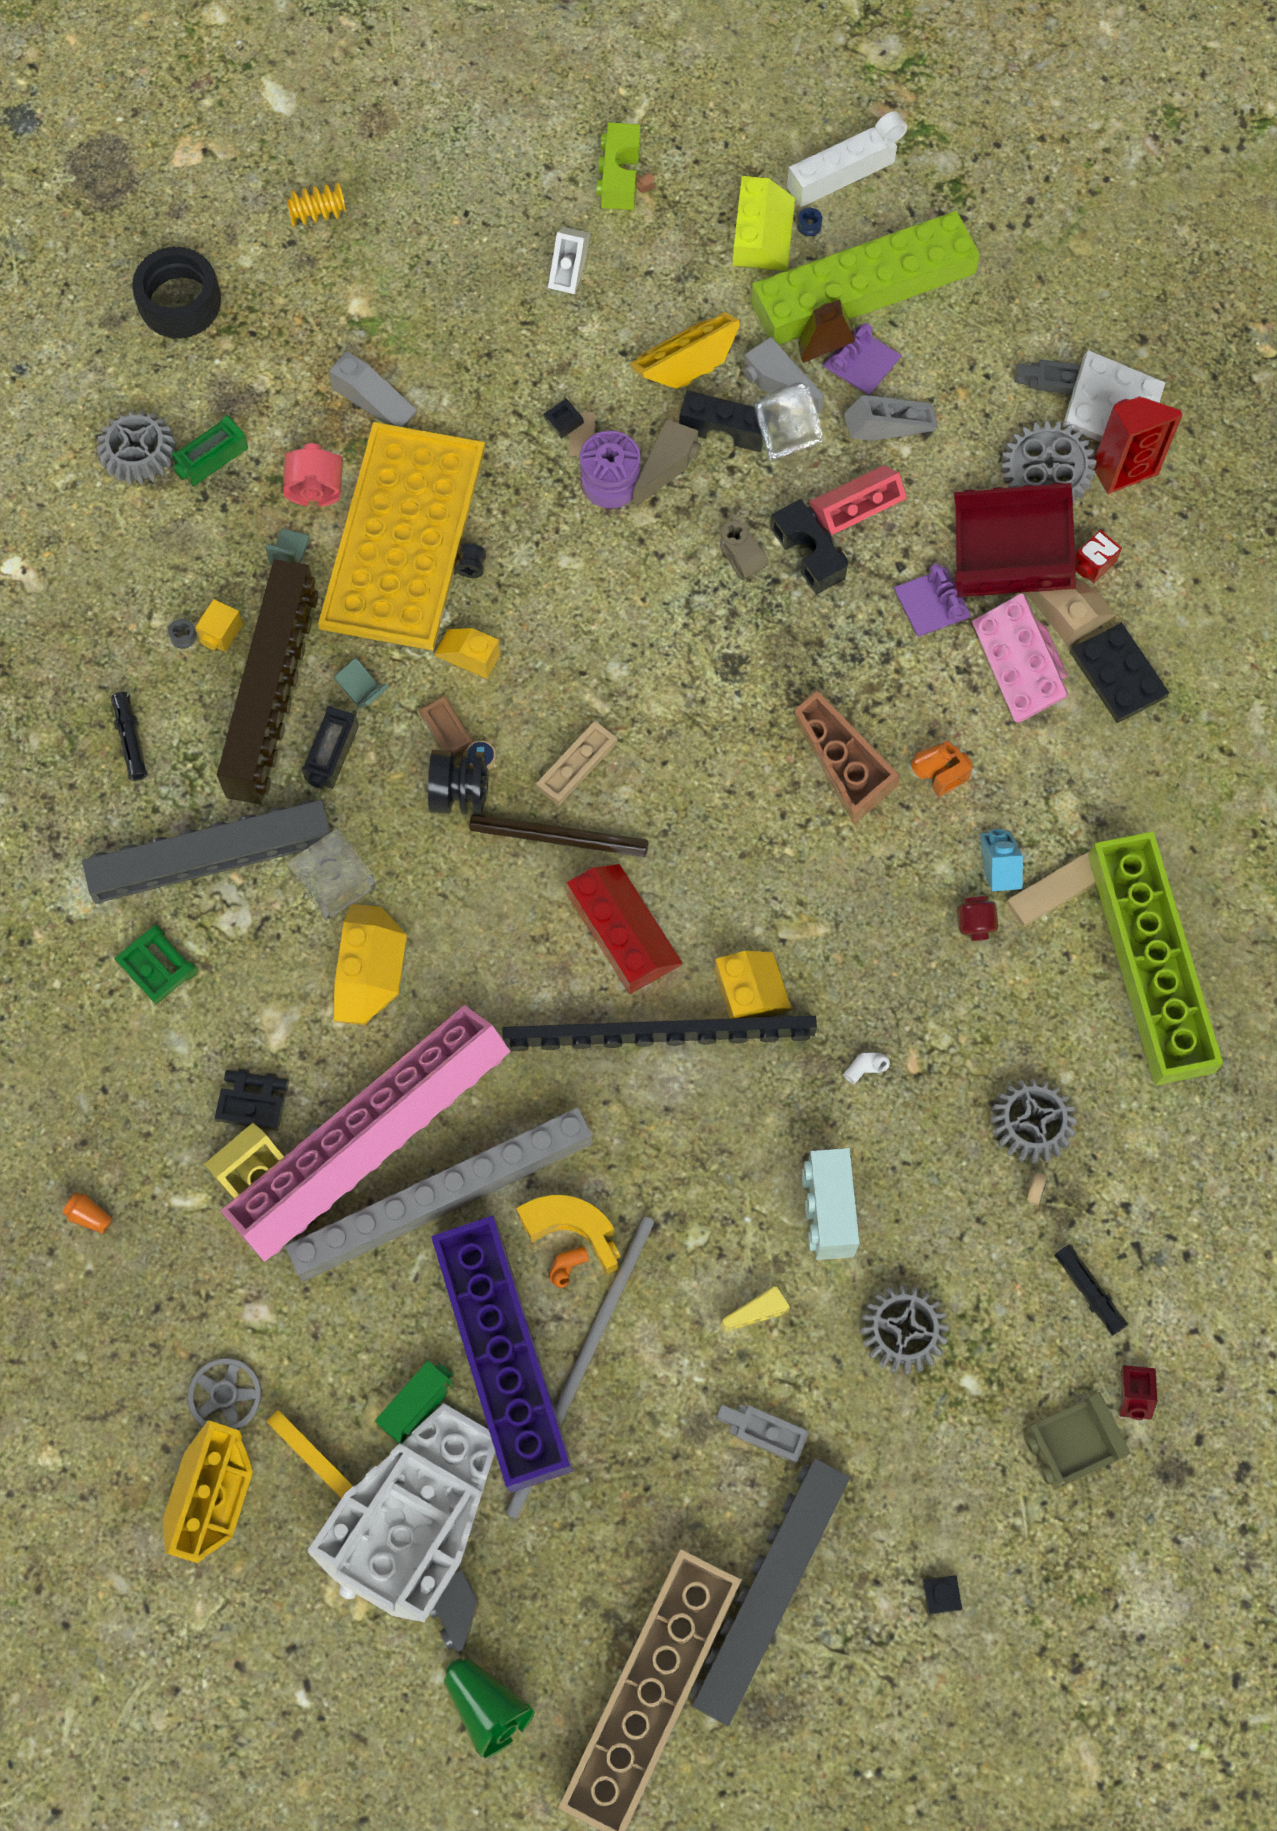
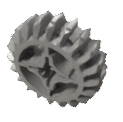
M130 409L129 416L125 417L119 412V420L117 421L109 418L110 427H102L101 432L103 435L98 436L97 441L99 444L97 446L101 465L106 468L107 473L110 476L115 475L116 480L119 482L126 479L130 486L134 480H138L143 485L146 478L154 482L155 474L164 476L163 467L171 468L172 463L170 459H173L171 453L176 448V442L172 437L171 428L166 425L163 418L158 419L154 412L147 416L143 409L138 415H135ZM121 441H123L122 445L119 447V451L115 453L117 446ZM158 441L156 449L151 454L150 451L154 448V443Z
M1035 1078L1030 1080L1028 1087L1023 1080H1019L1017 1089L1012 1085L1007 1086V1094L1000 1093L997 1097L1000 1104H994L992 1107V1111L997 1114L990 1119V1123L997 1125L992 1131L993 1136H1003L998 1142L999 1147H1004L1008 1144L1010 1146L1007 1152L1008 1156H1012L1017 1151L1020 1153L1018 1157L1020 1162H1023L1027 1155H1030L1032 1164L1037 1163L1039 1155L1044 1162H1049L1051 1154L1059 1157L1062 1154L1061 1148L1067 1149L1071 1144L1067 1138H1073L1076 1134V1131L1071 1127L1077 1124V1119L1069 1116L1074 1113V1106H1065L1069 1100L1068 1095H1063L1061 1098L1057 1096L1060 1091L1059 1086L1054 1087L1052 1091L1047 1089L1049 1086L1047 1080L1043 1081L1041 1087L1037 1086ZM1035 1100L1045 1103L1050 1108H1041ZM1021 1101L1023 1105L1021 1108L1022 1116L1017 1117L1014 1122H1010V1108L1015 1103ZM1030 1116H1034V1119L1037 1118L1040 1121L1037 1126L1027 1121ZM1053 1120H1057V1135L1053 1139L1046 1141L1045 1135L1047 1132L1045 1126L1050 1125ZM1017 1134H1027L1033 1143L1020 1138Z
M900 1285L897 1296L894 1290L889 1287L886 1290L887 1299L878 1293L875 1296V1301L879 1306L874 1303H868L866 1309L872 1315L864 1314L861 1319L862 1322L870 1326L862 1327L860 1334L871 1336V1338L863 1342V1346L865 1348L875 1347L869 1354V1357L874 1359L880 1354L883 1357L879 1363L881 1368L885 1367L888 1361L892 1362V1373H896L899 1365H903L904 1374L909 1375L911 1364L914 1365L918 1373L922 1372L924 1369L922 1360L931 1367L935 1363L931 1354L941 1357L943 1351L938 1345H946L948 1343V1338L940 1335V1333L948 1332L949 1326L938 1323L946 1318V1313L940 1312L935 1314L934 1311L939 1307L940 1303L934 1301L929 1305L927 1303L930 1297L928 1292H925L922 1298L917 1297V1287H913L910 1295H907L905 1286ZM905 1305V1310L899 1318L889 1317L887 1320L880 1317L891 1307ZM915 1309L926 1318L930 1332L926 1331V1327H922L916 1322ZM908 1316L907 1325L910 1332L901 1344V1329L897 1328L896 1325L901 1327ZM879 1328L884 1329L883 1332L893 1337L895 1342L894 1351L889 1349L882 1341ZM921 1340L929 1342L928 1346L916 1354L903 1355L907 1343L912 1341L921 1342Z

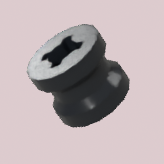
M461 544L457 551L459 560L455 562V572L467 578L481 577L484 571L482 562L486 559L487 551L476 544Z

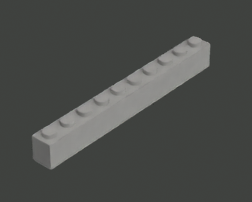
M577 1107L294 1241L285 1247L302 1282H305L592 1145V1134Z

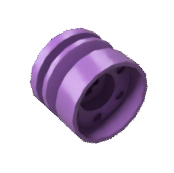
M602 431L592 435L583 444L580 452L581 489L586 498L594 505L603 508H619L628 504L633 499V489L640 476V450L635 441L628 435L618 431Z

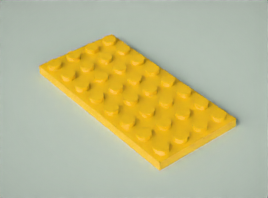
M373 422L319 618V630L434 651L454 574L455 562L458 558V547L462 542L486 448L485 442Z

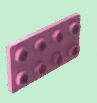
M1019 594L973 620V626L1015 722L1020 723L1068 697V692L1063 683V679L1068 677V674L1046 625L1035 619L1025 595Z

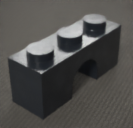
M687 390L679 414V424L698 430V437L704 439L707 438L708 431L711 430L726 432L734 439V446L761 453L768 432L770 411Z
M799 499L771 514L770 529L784 550L795 545H805L813 551L811 555L802 559L800 573L815 595L846 579L848 560L842 551H837L828 530L821 528L812 507H807L803 500Z

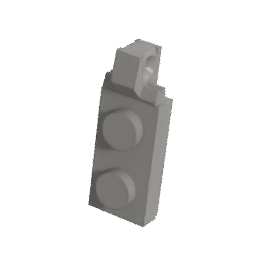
M721 1405L716 1416V1420L731 1426L728 1433L736 1436L735 1438L795 1464L798 1462L809 1431L749 1405L748 1407L739 1405L737 1411Z

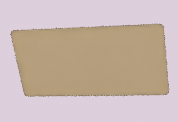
M579 412L583 417L584 424L570 433V456H580L583 444L592 435H595L594 412Z

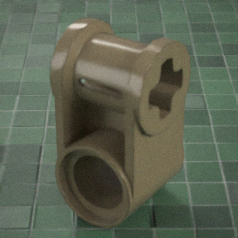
M729 521L723 526L720 548L741 580L750 577L769 565L764 550L756 543L743 523Z

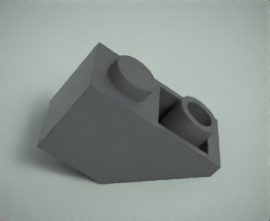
M462 1570L454 1574L430 1613L433 1619L439 1616L444 1626V1629L439 1632L448 1650L455 1647L458 1653L463 1652L466 1648L479 1605V1601Z

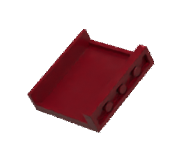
M1056 482L1051 485H1024L1014 488L996 487L989 490L975 491L969 489L963 492H954L957 572H955V583L958 597L1076 589L1072 483Z

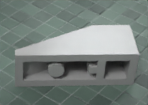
M772 337L744 354L743 373L747 380L754 382L760 390L818 414L822 411L824 395Z
M346 351L329 370L333 390L385 424L405 428L417 414V410L375 370L351 353Z
M862 395L844 413L850 438L875 441L931 432L938 429L932 403Z

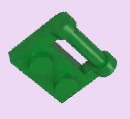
M159 925L150 928L114 958L117 964L155 1005L198 972V967L192 961L188 962L164 936L165 932ZM155 944L178 970L171 975L147 948Z

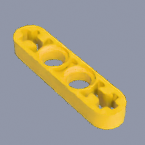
M278 1409L266 1420L341 1499L353 1487Z

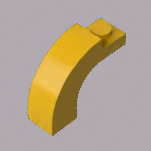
M549 1195L533 1199L516 1208L517 1216L531 1243L552 1232L572 1231L581 1235L590 1243L606 1275L618 1270L617 1259L621 1258L614 1242L610 1241L607 1243L606 1241L615 1235L614 1227L607 1217L592 1204L572 1196Z

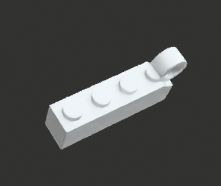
M898 112L887 113L877 122L875 128L872 127L790 166L787 189L795 197L798 205L803 207L893 164L897 150L894 142L898 141L906 133L907 124Z

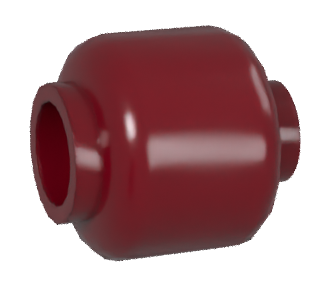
M988 896L964 898V903L957 907L959 931L962 935L970 936L971 941L989 940V933H994L998 930L997 906L993 901H988Z

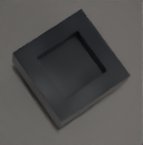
M567 398L543 414L545 421L561 439L584 424L582 415Z
M956 1575L922 1580L928 1615L962 1610Z

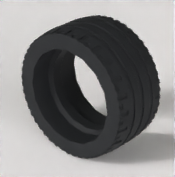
M179 246L162 248L145 257L135 270L132 282L134 299L142 319L155 333L174 339L192 337L205 331L216 319V316H218L221 306L218 280L209 261L199 252ZM188 278L203 285V289L197 298L185 306L175 308L162 307L151 301L152 294L156 289L171 279Z

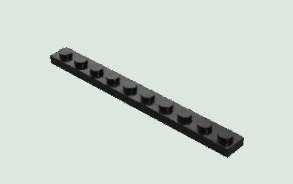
M816 1015L511 1026L502 1027L504 1043L511 1051H526L529 1047L539 1046L543 1050H557L560 1046L572 1045L575 1049H587L594 1044H604V1047L618 1048L623 1045L622 1043H635L638 1047H648L654 1045V1042H666L670 1046H679L685 1044V1041H698L699 1044L709 1045L716 1043V1040H729L730 1043L738 1044L747 1042L748 1039L760 1038L762 1042H775L779 1038L791 1037L793 1041H806L810 1037L815 1036L817 1019Z

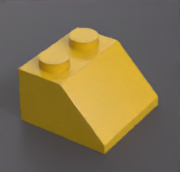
M742 951L715 959L714 972L730 1019L770 1017L792 1010L773 952Z

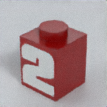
M1099 530L1077 551L1075 556L1077 573L1083 578H1088L1094 584L1117 562L1122 547L1102 530Z

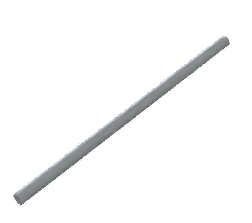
M643 1217L555 1405L560 1426L655 1223L648 1217ZM532 1486L515 1491L505 1515L515 1520L518 1519Z

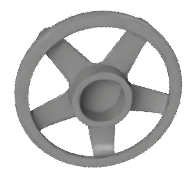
M231 1358L217 1359L204 1365L194 1375L188 1389L190 1412L201 1426L206 1424L203 1418L217 1409H222L228 1421V1427L239 1430L253 1419L259 1409L262 1398L261 1384L256 1373L244 1362ZM229 1364L223 1381L216 1382L203 1375L204 1372L216 1365ZM239 1367L250 1375L255 1389L237 1388L235 1386ZM196 1383L208 1391L211 1397L199 1410H196L193 1400ZM255 1399L253 1407L247 1416L238 1421L235 1407L236 1402Z

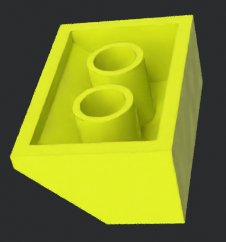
M742 176L732 266L788 271L795 197L770 178Z

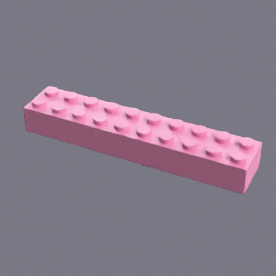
M464 1005L220 1212L265 1262L268 1258L280 1252L282 1247L295 1235L302 1233L316 1217L328 1211L336 1200L346 1192L351 1191L357 1185V1182L370 1171L377 1169L382 1161L391 1153L403 1147L412 1135L426 1127L439 1112L451 1106L460 1094L474 1086L487 1071L500 1064L503 1058L511 1051L492 1024Z

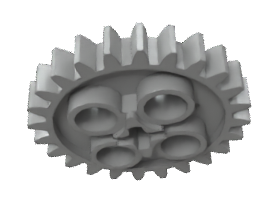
M1046 421L1044 428L1040 429L1039 425L1035 422L1033 431L1024 427L1022 431L1023 437L1014 434V444L1007 443V453H1003L1002 461L1005 463L1001 467V472L1006 473L1003 476V483H1010L1008 488L1022 487L1024 485H1051L1056 482L1072 483L1074 505L1075 496L1081 499L1084 498L1085 491L1083 489L1090 490V480H1094L1095 471L1093 469L1096 467V460L1092 459L1094 457V449L1087 450L1089 440L1080 442L1081 431L1074 435L1071 434V425L1065 430H1061V422L1058 421L1055 428H1051L1049 421ZM1066 450L1069 454L1059 455L1056 451ZM1029 451H1036L1040 455L1033 457L1027 453ZM1060 476H1066L1070 480L1067 482H1061L1057 478ZM1037 477L1041 481L1039 483H1032L1028 479Z

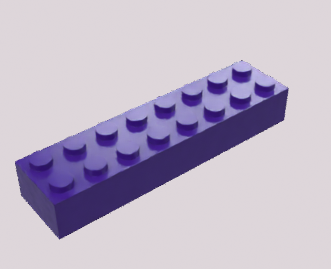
M490 1216L431 1236L506 1488L512 1493L574 1472L501 1232L495 1218Z

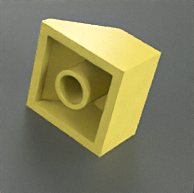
M252 1123L204 1163V1165L234 1200L284 1158V1156L268 1136Z

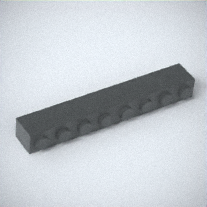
M306 800L295 807L287 809L285 807H278L270 810L267 814L259 816L246 815L241 817L239 821L231 823L218 822L212 824L207 829L199 831L186 830L180 833L179 836L171 838L158 837L151 840L148 844L140 846L127 845L122 847L120 851L112 853H95L90 858L82 860L89 894L94 903L97 904L333 844L322 800Z
M814 1458L811 1466L804 1463L796 1479L801 1486L796 1496L789 1493L781 1510L787 1515L781 1526L776 1523L774 1524L766 1542L771 1544V1547L766 1557L759 1554L751 1570L756 1577L751 1587L744 1584L735 1602L741 1608L736 1618L729 1615L720 1633L726 1638L720 1650L713 1647L705 1663V1666L709 1667L710 1670L704 1681L699 1678L697 1679L689 1695L690 1698L695 1700L692 1708L729 1727L847 1486L850 1476Z

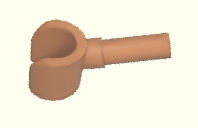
M648 172L642 176L636 174V186L641 193H646L655 188V185L652 183L655 180L652 173Z

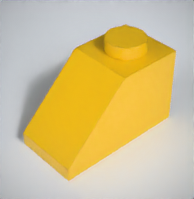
M474 628L448 629L434 655L488 679L500 657L499 639Z

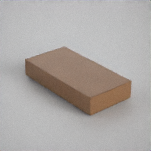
M445 696L419 709L421 717L442 750H452L454 757L464 753L468 746L473 743L472 738Z

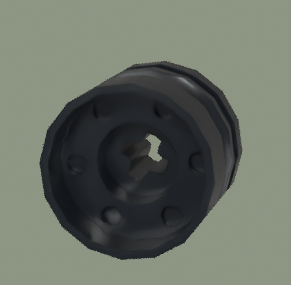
M432 750L428 775L429 812L433 814H450L453 802L459 801L461 814L467 815L469 801L473 803V814L482 816L483 807L488 797L489 771L485 762V753L476 752L474 765H471L469 751H464L461 764L459 765L455 764L452 750Z

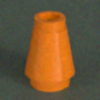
M945 741L917 752L911 761L914 773L921 779L934 778L936 773L956 756V749L952 743Z
M75 1192L62 1214L68 1217L67 1221L99 1232L102 1235L113 1220L86 1193L81 1195Z

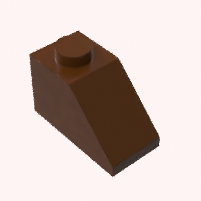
M840 299L832 303H826L820 308L813 310L798 342L803 363L855 342L852 323Z

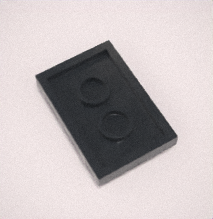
M1122 622L1072 647L1070 654L1116 723L1166 699L1169 695V691Z

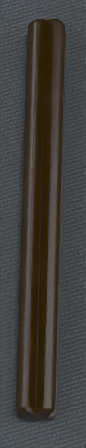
M472 814L469 822V828L474 832L639 857L647 855L649 846L648 840L488 815L479 816Z

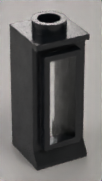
M327 706L325 716L307 760L301 768L305 780L311 786L320 789L324 788V786L331 789L334 788L359 727L356 714Z

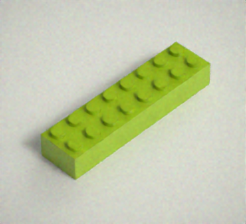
M956 210L752 283L751 304L768 338L772 337L780 345L801 337L813 310L820 308L826 303H832L840 299L849 319L976 274L980 253Z
M1154 831L1094 843L1088 858L1154 1086L1215 1074L1223 1065V1060Z

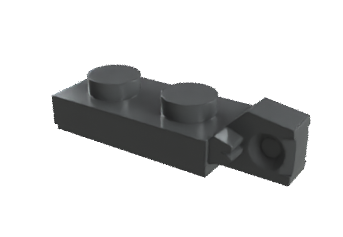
M1041 359L1039 363H1032V365L1018 364L1014 383L1029 385V388L1072 395L1081 365Z

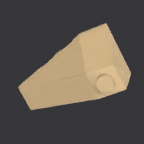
M1077 578L1076 589L1026 592V595L1068 646L1108 622L1116 615L1097 591Z

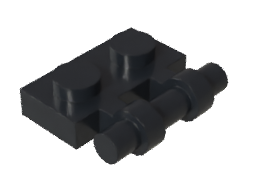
M239 1068L238 1071L226 1070L224 1081L235 1083L234 1090L221 1088L215 1114L216 1122L249 1126L254 1123L258 1128L278 1131L285 1100L283 1097L273 1096L275 1089L287 1091L289 1079L277 1077L275 1073L267 1072L266 1075L250 1073L248 1069ZM248 1085L263 1087L261 1094L245 1091Z

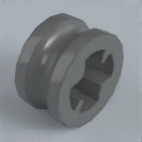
M178 619L169 626L168 634L175 647L186 649L195 643L197 638L194 625L189 620ZM186 629L188 636L182 635L178 638L177 632L182 633Z

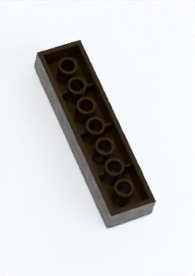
M273 559L217 771L218 780L227 799L261 804L263 795H268L271 785V778L268 777L270 768L276 766L278 751L275 748L277 741L282 740L285 724L282 723L284 713L288 714L291 708L292 698L289 696L291 686L295 687L298 681V669L296 667L298 660H302L304 657V635L309 634L311 630V608H316L318 602V591L314 588L315 577L311 576L309 565Z

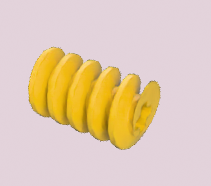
M335 182L334 191H331L328 184H324L323 193H320L317 186H313L312 195H309L306 188H302L301 197H298L295 190H291L290 199L287 198L293 227H296L297 218H300L302 223L307 225L308 216H311L314 223H318L319 214H322L325 221H329L330 212L334 214L336 219H340L341 210L346 214L342 189L338 182Z

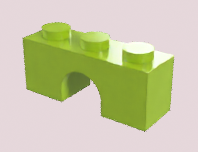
M608 122L607 134L602 133L601 150L605 151V156H599L598 173H602L603 177L602 179H597L596 196L601 197V208L634 210L636 170H626L620 166L624 164H639L641 124Z

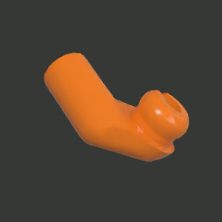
M583 1246L558 1254L549 1271L550 1282L558 1288L566 1287L570 1282L568 1277L572 1267L589 1261L586 1248Z

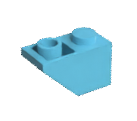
M994 829L989 833H980L986 880L991 890L1022 889L1023 855L1011 831Z

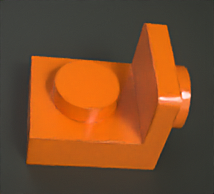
M954 746L956 756L949 761L950 765L944 766L935 775L932 789L938 798L969 781L972 762L965 752H960L957 746Z

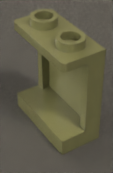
M1100 1392L1039 1422L1029 1424L1025 1428L1027 1433L1024 1435L1025 1443L1032 1454H1037L1042 1464L1039 1466L1040 1474L1047 1485L1051 1484L1054 1490L1131 1454Z

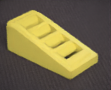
M774 1286L724 1317L721 1322V1328L725 1332L788 1313L790 1306L778 1287Z

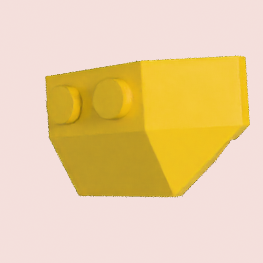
M727 312L718 314L716 318H710L697 323L642 353L635 361L630 363L631 369L646 379L675 389L685 387L695 378L711 373L715 370V367L725 362L740 327V322Z
M351 904L343 923L335 975L334 1022L366 1025L373 1016L383 1010L399 995L407 934L382 907Z
M207 1421L185 1450L163 1516L165 1554L198 1563L205 1556L233 1538L253 1474L240 1430L213 1421Z

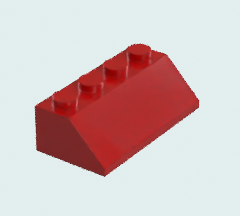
M1141 396L1131 400L1123 399L1113 406L1094 459L1096 460V467L1093 469L1107 495L1159 475L1183 415L1179 409Z
M620 864L594 867L566 882L567 896L629 995L683 964Z

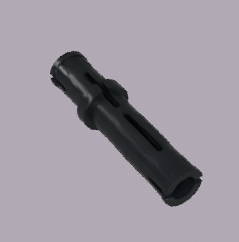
M118 692L111 696L116 718L114 726L119 731L128 778L131 781H139L145 779L148 773L137 732L138 718L133 713L130 694Z
M1071 1244L1065 1246L1054 1255L1089 1303V1310L1092 1313H1096L1111 1336H1114L1129 1325L1113 1304V1297L1110 1293L1106 1294L1103 1288H1101Z

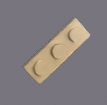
M594 721L536 783V789L560 806L618 743V738Z

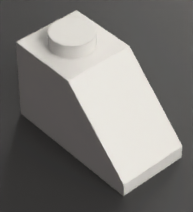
M563 227L557 232L548 288L572 294L576 293L586 262L591 233Z

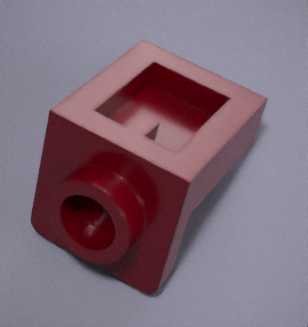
M1123 1365L1120 1372L1122 1401L1119 1408V1416L1134 1420L1152 1419L1158 1401L1156 1368Z

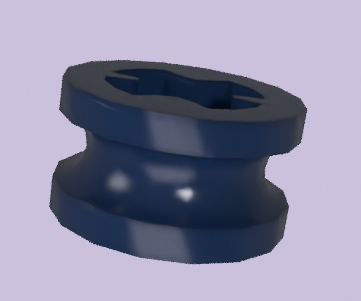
M810 207L800 211L797 229L802 235L811 237L821 231L823 217L820 211ZM808 219L814 220L812 225L806 224Z

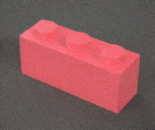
M883 465L809 501L816 513L817 522L821 528L827 529L830 535H833L907 499L899 472Z

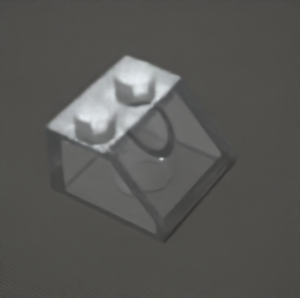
M799 382L781 388L753 404L769 460L824 442L808 385Z

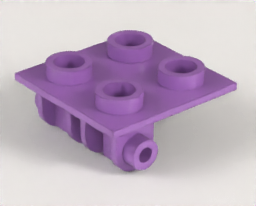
M864 323L863 325H858V327L855 326L853 329L855 342L836 349L824 363L823 367L865 394L870 395L902 355L872 337V326Z
M940 564L930 567V574L893 588L917 637L971 618L962 597L957 596L956 585L948 569L941 567Z

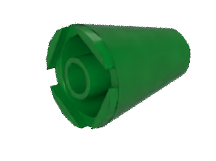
M459 1658L452 1662L445 1670L447 1674L444 1679L445 1686L476 1752L481 1757L489 1758L502 1751L513 1742L511 1736L515 1731L519 1729L522 1733L532 1721L535 1712L531 1706L471 1659L462 1660Z

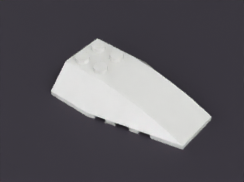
M443 1403L412 1432L410 1437L402 1444L397 1445L385 1460L372 1468L360 1483L344 1494L309 1547L308 1553L337 1583L390 1615L425 1623L460 1566L495 1454L489 1430Z

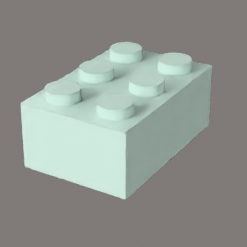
M850 1148L811 1151L809 1159L804 1161V1169H802L803 1188H809L807 1200H805L806 1220L812 1219L810 1232H808L809 1251H815L816 1260L852 1258L855 1256L860 1243Z

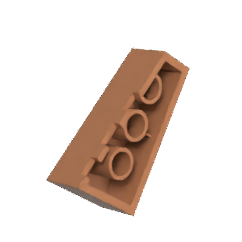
M818 691L814 692L795 709L797 725L855 825L899 786V774Z

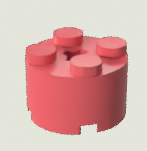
M315 443L305 444L304 449L287 452L284 457L283 472L285 498L303 506H308V501H318V506H328L336 503L340 499L342 456L322 450V447Z

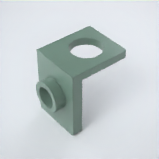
M282 529L276 545H266L265 549L270 565H272L273 559L301 563L310 540L309 535Z
M356 658L352 659L333 676L335 681L358 708L370 705L389 688L387 684L378 685Z

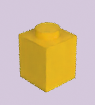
M213 599L195 628L200 642L205 647L211 650L217 648L226 652L241 629L243 622L238 610Z

